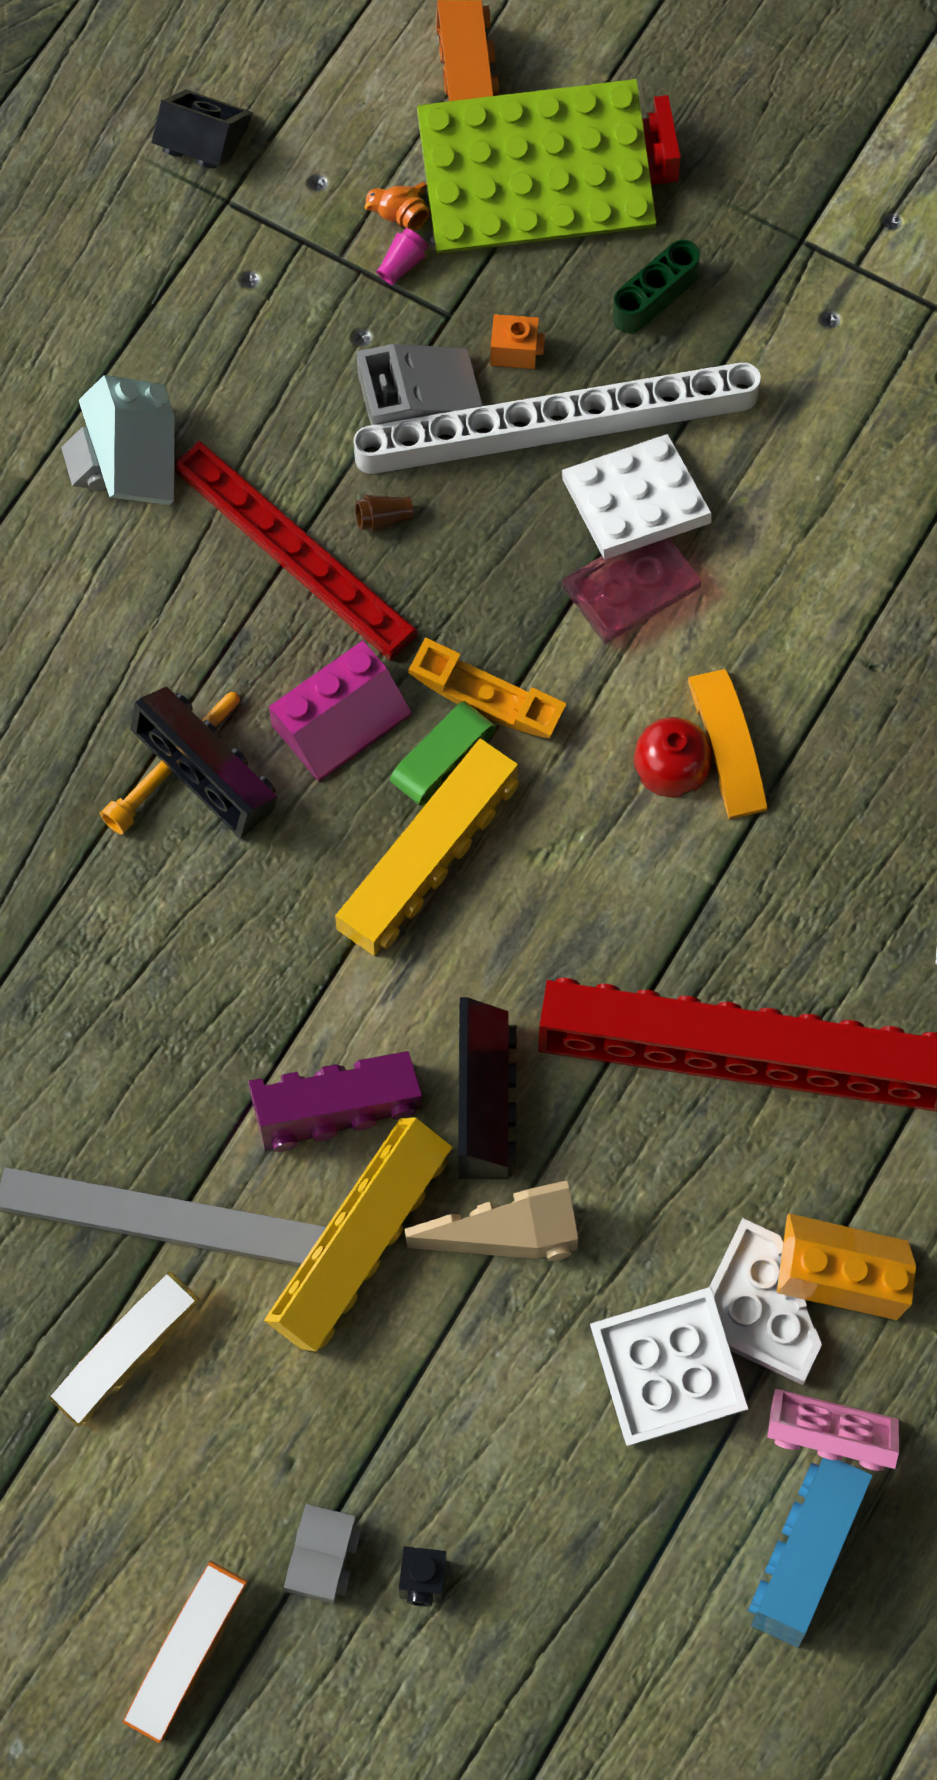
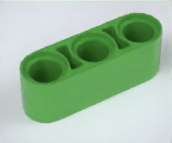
M466 701L459 703L398 764L390 777V782L417 805H425L480 738L486 743L495 731V725Z

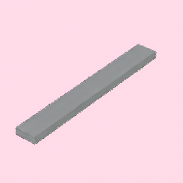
M4 1167L0 1182V1211L299 1267L326 1229V1227L6 1167Z

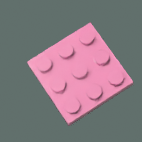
M775 1389L771 1404L767 1438L775 1439L774 1443L786 1449L799 1450L800 1446L816 1449L819 1456L830 1460H842L844 1456L860 1460L859 1464L867 1469L884 1471L885 1467L892 1469L896 1467L899 1455V1419Z

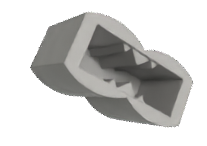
M309 1504L305 1505L286 1575L285 1592L335 1604L337 1594L345 1596L351 1575L350 1570L344 1569L348 1552L356 1554L362 1529L355 1527L356 1516Z

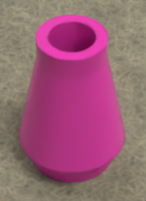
M405 228L402 233L396 234L382 264L376 270L377 274L388 284L394 285L400 277L426 257L424 252L428 249V244L416 232Z

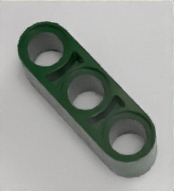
M684 239L671 243L617 290L614 296L612 319L613 324L618 330L624 333H635L641 330L697 280L700 251L695 243ZM678 262H684V263H687L688 265L682 266V265H678L677 263H678ZM651 285H660L662 288H652ZM631 307L635 308L636 310L626 311L624 310V308Z

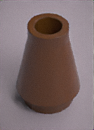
M364 495L363 499L355 501V517L358 528L360 530L368 529L372 533L398 522L413 519L411 498L409 496Z

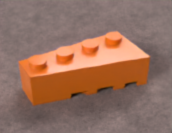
M437 0L436 30L437 35H439L441 63H445V66H443V81L445 94L449 97L448 101L499 95L497 75L491 76L489 63H495L493 40H486L485 28H491L489 5L482 6V0Z

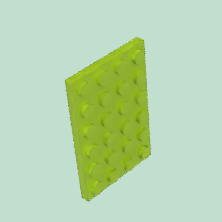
M637 79L417 105L436 254L653 228L656 226Z

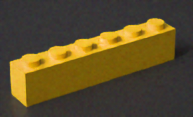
M480 738L335 915L336 929L374 957L382 947L388 949L398 937L400 932L398 927L405 918L412 919L421 909L424 903L422 897L430 887L436 889L443 882L448 873L446 868L454 858L461 859L468 851L472 843L470 838L478 828L484 830L490 824L496 813L494 808L502 798L507 801L514 794L519 785L518 764Z
M400 1118L264 1319V1322L301 1350L317 1352L319 1348H323L333 1337L335 1332L333 1326L341 1314L347 1313L355 1304L358 1297L356 1292L363 1281L369 1279L377 1271L381 1262L379 1257L386 1246L392 1245L403 1231L401 1224L408 1213L416 1210L423 1202L426 1195L424 1189L430 1180L439 1176L448 1163L446 1156L452 1149V1146L417 1118Z

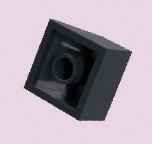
M185 89L161 100L151 143L163 147L162 151L166 154L177 157L187 155L196 158V163L200 166L217 168V166H221L232 159L253 112Z

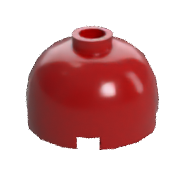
M668 717L658 719L645 728L637 740L633 763L645 788L659 796L676 798L682 797V793L690 792L693 789L696 791L701 788L709 776L713 755L709 739L700 726L688 719Z

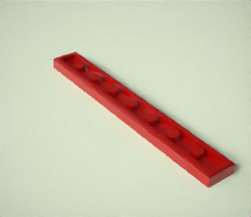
M200 440L174 462L175 473L389 661L417 637V630Z

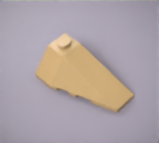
M561 1181L514 1193L515 1201L503 1206L493 1205L492 1202L477 1205V1209L470 1212V1217L462 1219L460 1214H450L406 1228L405 1241L407 1248L530 1259L547 1257L548 1261L565 1259L571 1256V1251L577 1250L578 1234L568 1181Z

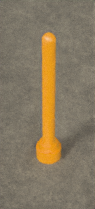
M236 692L227 693L201 721L207 720L217 727L239 704V695ZM161 761L124 800L119 798L116 802L111 801L100 812L103 821L113 831L123 835L134 823L135 810L172 771Z

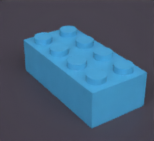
M823 1457L820 1465L811 1462L798 1492V1495L805 1498L804 1503L794 1502L781 1532L789 1536L786 1544L779 1540L777 1541L765 1569V1573L772 1575L769 1583L763 1580L760 1581L748 1609V1612L755 1614L751 1627L797 1648L799 1647L870 1483L871 1474L840 1460H830Z

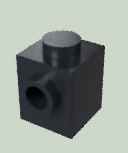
M404 1546L399 1581V1597L407 1599V1604L414 1606L430 1607L433 1602L442 1603L447 1551Z

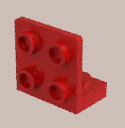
M655 96L653 99V112H647V118L642 119L651 185L678 182L680 152L669 96Z

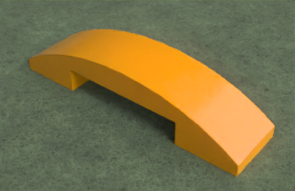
M425 637L409 668V674L456 704L466 701L489 720L527 734L550 739L567 703L533 687L527 692L459 660L460 653Z
M722 669L688 677L697 714H701L706 735L709 739L719 775L718 785L728 819L767 811L765 793L752 740L738 696L727 670Z

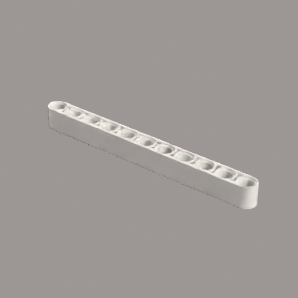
M734 363L370 425L361 428L354 436L355 463L362 472L377 474L751 409L758 400L761 374L750 363ZM744 384L750 388L740 389L736 385ZM700 391H709V392H711V393H713V394H711V395H702V394H700L699 392H700ZM672 397L675 399V401L667 402L664 401L662 398ZM634 403L639 407L629 408L625 404ZM591 409H597L602 413L591 414L587 411ZM562 416L565 419L561 421H555L550 417ZM516 422H524L528 425L524 427H517L513 424ZM480 428L489 429L490 432L478 433L476 432V430ZM441 435L453 436V438L449 440H443L438 437ZM405 441H413L416 444L412 446H404L401 443ZM375 447L379 449L378 451L373 453H368L364 451L366 448Z

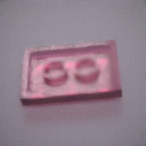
M666 538L605 560L601 556L562 579V587L605 645L701 588V579L671 539Z

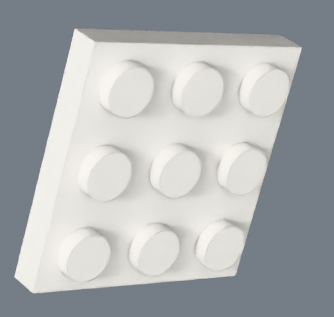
M668 434L562 470L563 481L604 560L712 523L711 512Z
M711 1287L590 1324L626 1446H632L749 1410Z

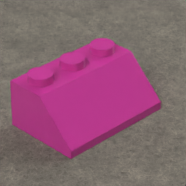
M363 640L269 706L271 726L318 782L412 716L388 669Z

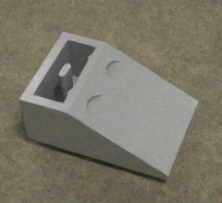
M389 344L356 351L358 377L371 425L483 406L467 348Z

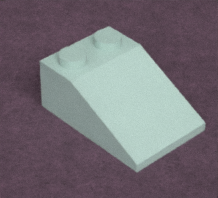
M104 375L79 399V403L109 497L170 505L174 501L175 416L164 384Z

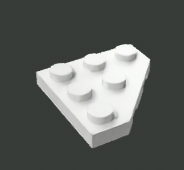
M742 1218L709 1286L713 1291L730 1350L804 1385L822 1346L820 1338L813 1327L805 1300L777 1293L783 1249L781 1236Z

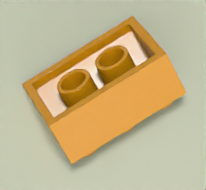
M790 1213L787 1215L777 1287L778 1294L896 1321L912 1305L916 1264L907 1240Z

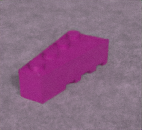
M409 1051L358 1060L353 1065L354 1069L346 1070L345 1066L337 1064L324 1066L313 1077L308 1078L299 1076L298 1071L282 1074L280 1077L281 1081L265 1086L262 1078L249 1080L252 1105L265 1151L274 1149L275 1152H283L293 1149L298 1145L297 1142L313 1138L314 1141H324L336 1136L337 1131L351 1127L357 1131L365 1130L376 1125L377 1120L388 1117L399 1120L400 1118L413 1116L416 1110L422 1109V1095Z

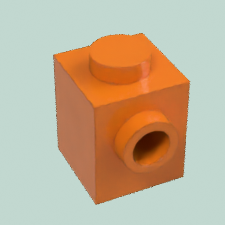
M494 314L490 366L535 369L536 355H544L545 333L538 332L539 317Z

